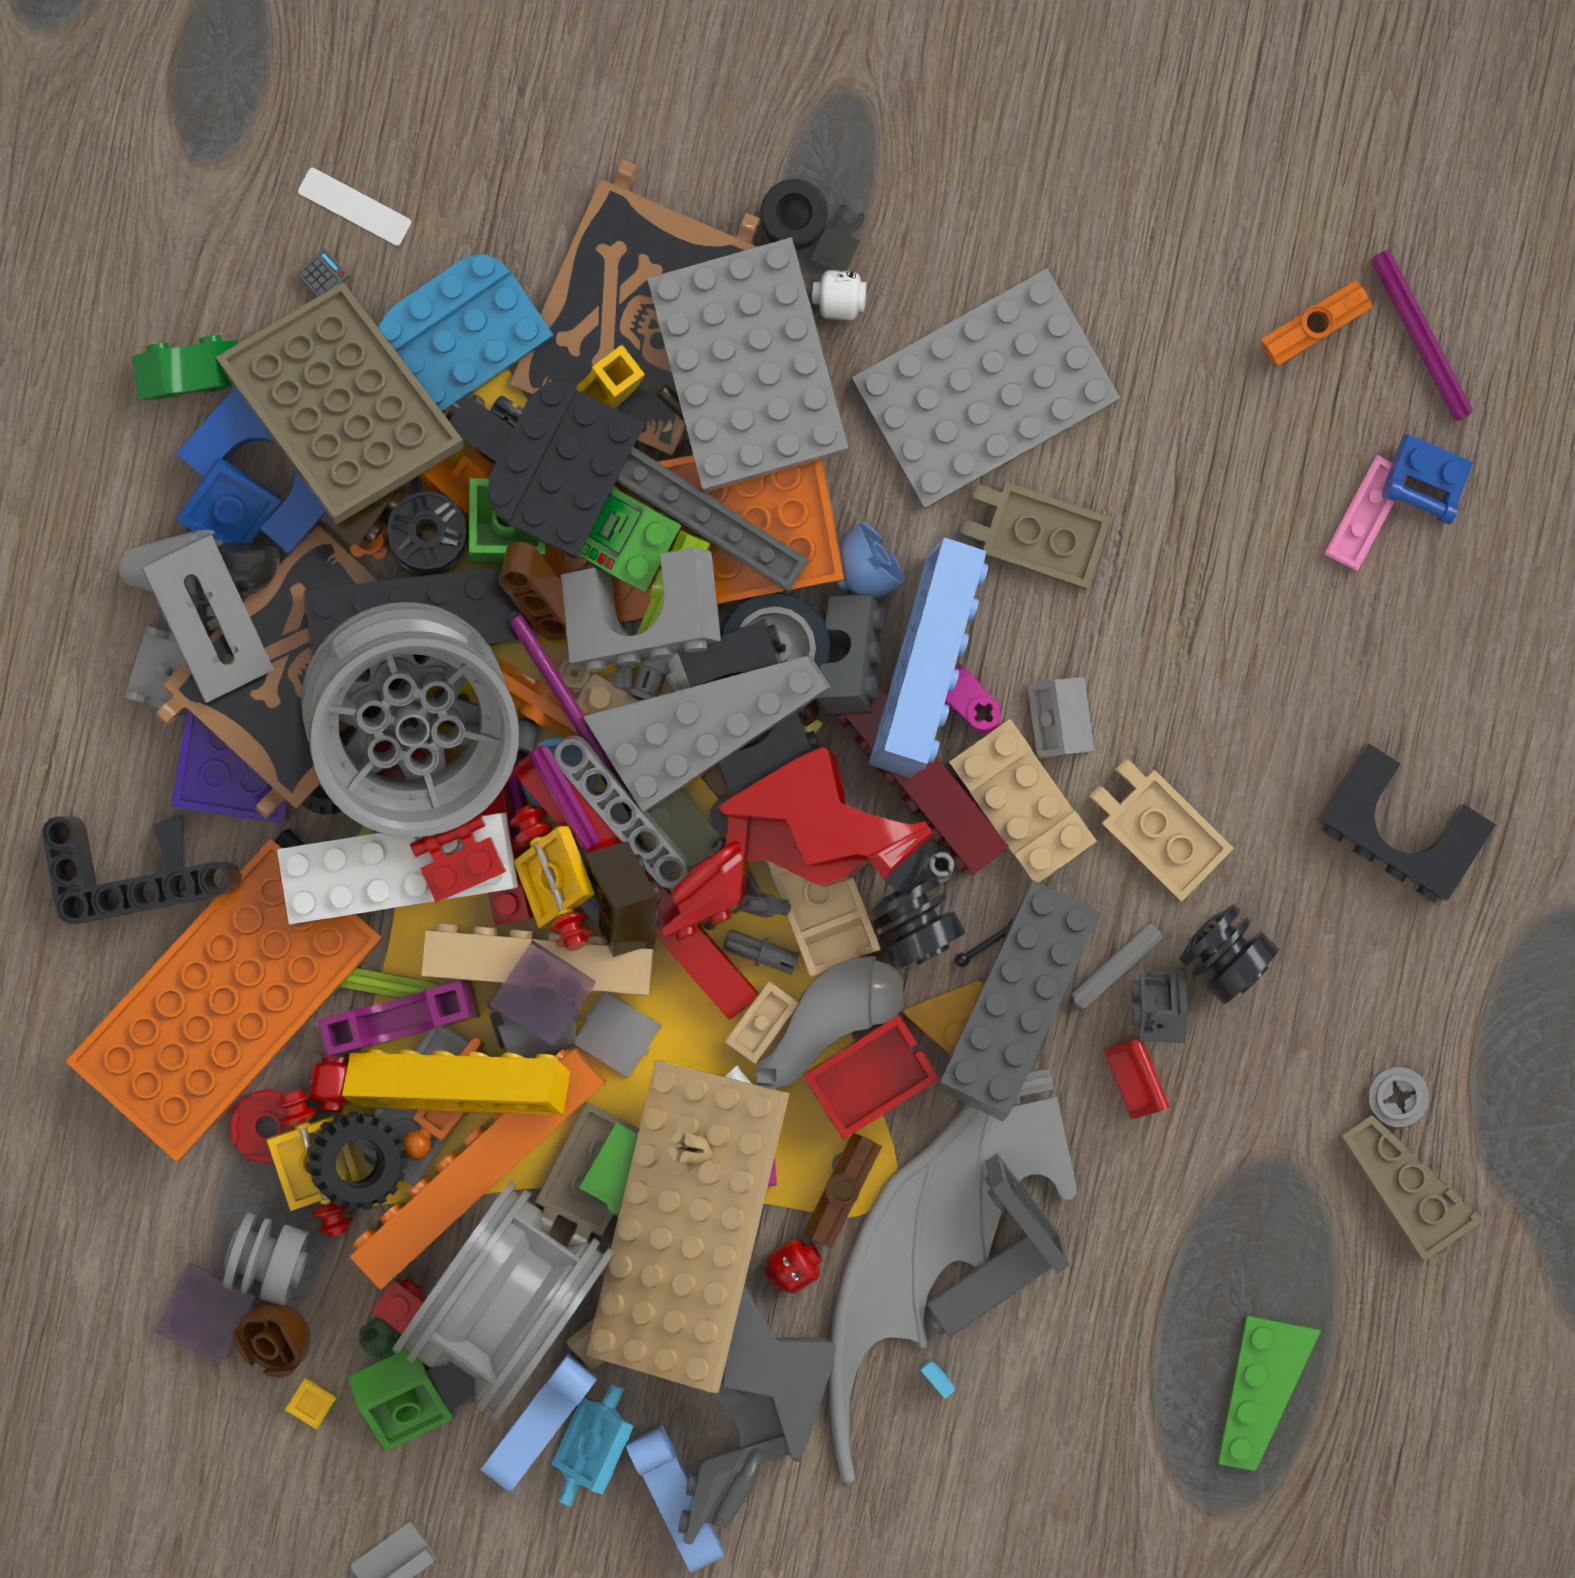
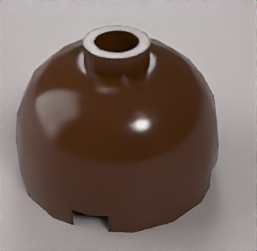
M266 1301L254 1305L238 1321L237 1328L233 1332L236 1349L244 1361L251 1367L256 1362L259 1366L265 1368L262 1373L270 1377L282 1378L291 1375L309 1351L311 1332L308 1323L299 1311L286 1303L284 1306Z

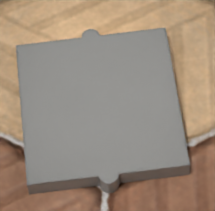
M605 991L593 1012L586 1014L585 1018L587 1021L573 1044L629 1078L641 1057L649 1053L647 1048L661 1025Z

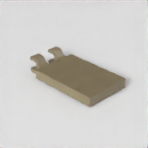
M1008 482L1003 483L1001 492L980 484L974 486L970 500L996 508L989 527L965 519L962 522L958 535L983 542L982 550L987 551L986 555L1088 589L1111 517Z
M586 1102L535 1201L545 1207L542 1212L544 1226L542 1231L546 1234H549L558 1214L578 1224L567 1247L584 1241L587 1242L591 1232L602 1236L613 1216V1213L607 1208V1203L580 1189L579 1186L616 1121L636 1133L639 1132V1128L589 1102Z

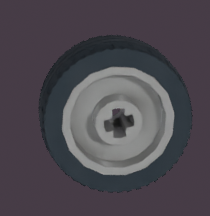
M780 592L748 598L730 613L720 633L721 635L765 618L768 626L774 624L782 643V653L779 652L781 661L811 656L819 669L821 664L830 662L831 640L824 620L809 603L791 594ZM742 672L730 673L725 675V677L739 675Z

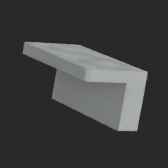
M1077 677L1027 684L1037 759L1093 751L1094 743L1085 679Z
M407 1522L351 1564V1569L358 1578H413L435 1562L437 1556L414 1524Z

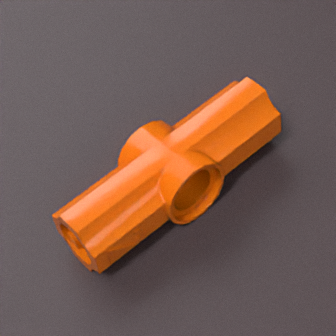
M1355 280L1261 338L1260 342L1268 358L1277 368L1369 311L1373 306L1363 287ZM1308 316H1321L1326 323L1324 332H1312L1307 326Z
M501 660L499 666L514 706L518 708V712L544 728L550 727L564 738L573 735L579 736L547 684L538 679L536 681L531 679L522 671ZM582 710V712H583V714H584L585 716L590 715V714H588V713H586L585 711Z

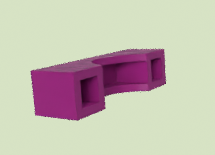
M460 980L394 1001L318 1019L327 1056H337L480 1017L471 980Z

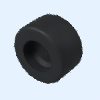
M800 179L783 180L771 187L763 198L760 210L762 228L768 238L776 242L792 237L795 249L806 248L815 243L825 231L828 219L826 200L820 190L810 182ZM788 201H801L808 209V220L800 228H789L780 220V209Z

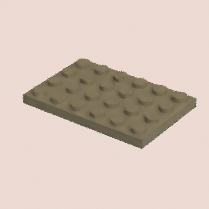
M344 282L216 357L226 377L336 525L464 448L463 439Z

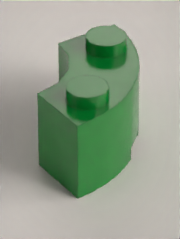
M211 335L199 338V344L169 348L168 343L147 345V352L132 356L139 400L175 398L191 392H203L204 394L234 388L216 357L236 346L238 341H222L221 335Z

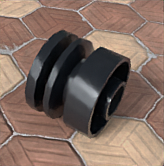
M430 491L413 493L401 500L390 514L387 533L391 555L399 567L410 575L417 577L449 573L457 567L464 557L467 546V530L464 515L456 503L445 495ZM424 530H433L437 533L436 537L430 541H423L418 538V535Z
M936 876L929 880L918 881L910 895L900 890L882 898L873 910L867 913L871 921L887 914L890 922L876 929L878 935L896 931L898 938L892 941L886 947V950L897 970L914 961L919 965L951 948L948 943L966 933L954 911L939 916L934 909L947 899L945 893L931 900L927 897L926 892L940 885Z
M1235 904L1213 915L1189 939L1186 949L1178 958L1185 966L1197 956L1201 958V961L1192 970L1195 976H1199L1209 968L1215 972L1206 987L1223 1004L1228 1003L1238 993L1241 992L1243 994L1265 974L1269 968L1267 965L1280 950L1263 932L1254 935L1249 940L1243 937L1251 923L1248 917L1240 921L1235 927L1231 925V922L1241 911Z

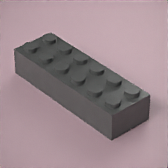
M1034 880L1031 882L1021 900L935 1090L1001 1121H1004L1009 1116L1100 917V911Z

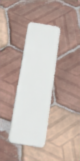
M315 168L309 169L298 189L300 195L397 246L401 244L411 225L409 218Z

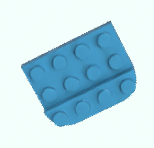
M486 254L469 256L458 261L394 305L379 325V330L442 413L449 410L456 400H464L467 396L555 337L511 271L499 260Z

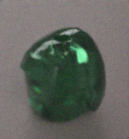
M372 1319L360 1328L359 1341L366 1353L380 1360L396 1354L392 1349L400 1338L401 1333L383 1319Z

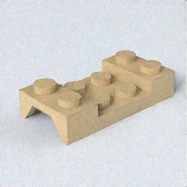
M1011 719L948 762L991 825L1008 844V849L1031 881L1041 882L1097 842L1032 752L1031 747Z
M766 861L780 899L789 900L787 904L791 903V911L787 917L810 976L823 972L834 964L881 949L853 877L850 880L823 887L770 861Z

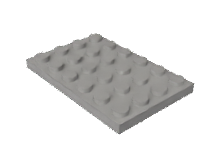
M792 237L647 278L704 493L850 452Z
M1048 268L851 377L924 509L1121 399Z

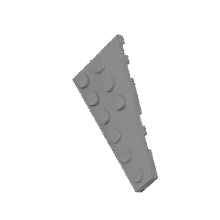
M805 656L591 714L583 718L641 811L647 812L831 687L813 658Z

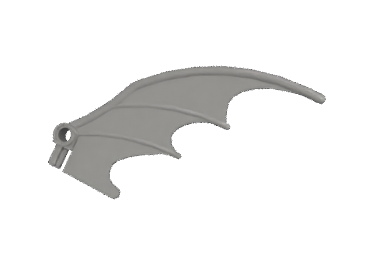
M1049 1068L1028 1072L1013 1108L1004 1121L965 1104L958 1115L924 1150L891 1175L860 1228L843 1272L833 1312L830 1342L835 1344V1353L828 1379V1409L840 1478L845 1484H851L855 1480L849 1448V1406L855 1376L865 1354L876 1342L885 1338L910 1339L918 1342L920 1349H926L928 1343L924 1323V1310L928 1293L937 1276L946 1266L955 1261L961 1260L970 1263L975 1269L989 1261L990 1248L1004 1208L1000 1210L988 1194L991 1188L985 1180V1177L988 1175L985 1161L998 1153L1018 1181L1029 1175L1041 1174L1048 1177L1056 1185L1059 1195L1063 1199L1071 1200L1077 1194L1076 1181L1057 1097L1025 1104L1020 1102V1097L1054 1090Z

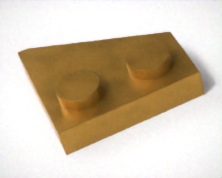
M979 980L973 981L907 1007L903 1013L951 1055L983 983Z

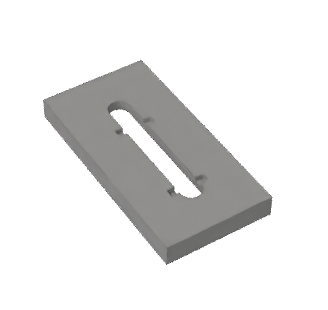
M210 533L140 565L196 686L206 703L274 670ZM190 574L197 577L231 649L233 659L228 664H223L218 659L217 653L184 585L185 577Z

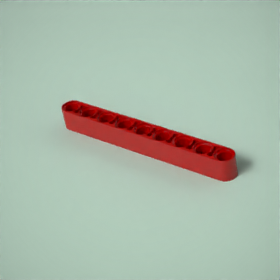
M529 753L513 767L512 771L560 827L568 826L534 766ZM565 776L599 836L597 844L588 849H582L572 833L576 846L585 855L622 843ZM646 870L649 882L654 881L661 897V902L657 904L660 926L656 928V937L721 1012L731 1020L759 996V993L701 925L696 926L698 933L680 941H677L675 936L671 938L664 936L662 929L677 917L680 912L672 899L671 891L658 884Z

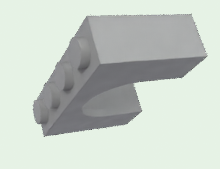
M691 547L660 554L664 587L663 608L656 622L648 630L634 636L629 635L622 628L617 618L612 574L596 568L561 574L570 664L583 666L586 672H598L606 670L609 663L618 662V665L623 666L634 665L641 662L640 657L651 655L652 659L670 658L674 656V650L684 649L685 652H700L707 650V644L720 642L712 553L707 550Z

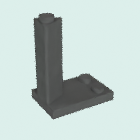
M998 1153L985 1161L988 1172L985 1180L991 1188L988 1194L1000 1210L1006 1207L1027 1235L927 1303L933 1312L929 1316L930 1322L940 1335L947 1333L950 1338L1049 1269L1053 1268L1058 1274L1070 1266L1062 1236Z

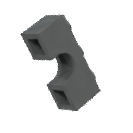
M872 594L829 596L825 624L827 631L837 647L851 646V649L841 661L820 665V671L831 688L818 696L817 699L828 714L871 712L873 698H876L878 695L876 668L877 664H880L882 661L880 634L881 630H884L886 627L885 611L879 606Z

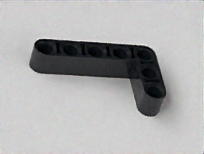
M56 816L50 818L42 829V838L56 911L59 918L68 924L93 922L225 896L234 893L242 882L239 868L229 861H222L97 885L87 830L83 821L75 816ZM63 823L70 830V836L66 842H63L59 836V829ZM70 860L77 867V873L73 879H70L66 873V865ZM218 869H221L226 876V883L222 889L218 888L214 882V874ZM182 876H185L190 882V891L186 896L178 888V883ZM147 883L151 884L155 891L154 899L151 902H148L143 895V889ZM112 890L119 896V904L116 909H113L108 903V895ZM77 897L84 904V910L80 916L73 910V902Z

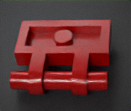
M481 814L457 828L431 836H423V838L410 843L415 857L430 852L434 862L420 869L435 903L507 872L492 837L477 842L474 836V831L486 826ZM461 838L465 848L446 856L442 846Z

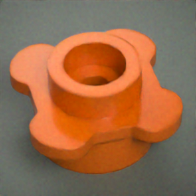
M379 523L383 526V529L371 545L366 542L361 548L354 543L350 547L352 555L356 558L368 555L374 556L377 560L383 559L388 552L385 547L388 526L384 523Z

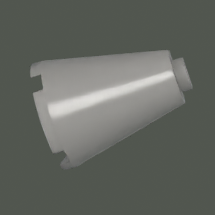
M199 529L127 549L118 563L119 575L128 586L152 592L140 565L207 533L212 535L215 532L213 530ZM214 539L215 544L227 567V556L224 544L222 540ZM193 574L186 576L184 585L191 601L201 605L209 604L197 577Z

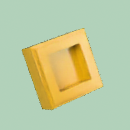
M305 1377L285 1411L317 1430L338 1396Z

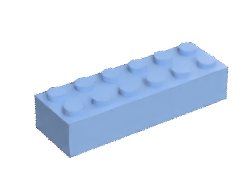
M944 537L927 554L872 748L869 765L911 778L921 769L924 770L928 762L933 763L935 760L939 741L934 739L938 726L943 727L948 716L949 705L944 703L947 692L954 690L958 680L959 670L954 669L957 656H963L968 644L969 635L964 634L967 620H973L978 608L979 600L975 599L974 595L977 585L982 586L987 575L988 564L984 563L987 551Z

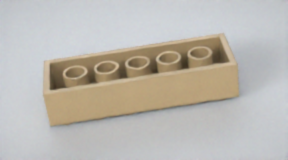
M435 923L434 930H425L421 976L642 995L651 994L655 949L644 947L613 957L604 938L597 936L587 938L588 943L577 950L567 951L565 947L556 946V942L561 938L560 933H548V940L534 939L535 931L513 929L510 930V936H498L497 928L473 926L472 933L460 932V925Z

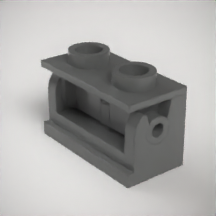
M1140 966L1139 981H1132L1131 1003H1133L1132 1025L1139 1026V1041L1185 1043L1188 1018L1185 968H1177V971L1153 970L1147 973V977H1144V966Z

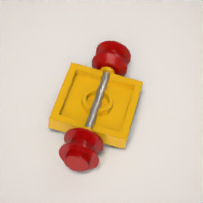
M535 805L525 806L515 812L516 817L510 821L512 827H520L521 832L516 836L517 842L530 844L531 848L514 860L515 867L538 928H550L552 932H560L561 938L556 942V946L565 947L567 951L577 950L588 943L587 938L592 935V930L582 928L581 924L586 920V915L573 912V910L595 894L569 826L557 827L550 832L552 830L551 824L542 823L541 821L546 815V810L536 808Z
M301 1088L293 1089L281 1094V1101L276 1103L275 1107L284 1108L286 1116L280 1122L288 1126H294V1129L266 1138L290 1211L319 1201L321 1205L317 1206L312 1213V1217L321 1218L323 1223L317 1232H326L327 1237L338 1236L349 1230L347 1225L354 1220L353 1218L344 1217L343 1210L346 1207L336 1205L320 1193L319 1189L311 1181L312 1176L308 1172L306 1165L309 1163V1157L306 1156L307 1148H311L313 1141L310 1140L314 1132L318 1134L321 1131L320 1125L323 1122L334 1120V1115L309 1123L308 1121L317 1112L315 1108H308L306 1100L311 1096V1093H303ZM347 1143L338 1153L336 1169L342 1179L348 1182L360 1181Z

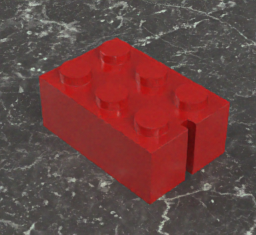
M896 1015L802 1074L805 1082L843 1140L939 1080L922 1050H917L914 1053L910 1051L909 1048L915 1046L917 1042L900 1015Z

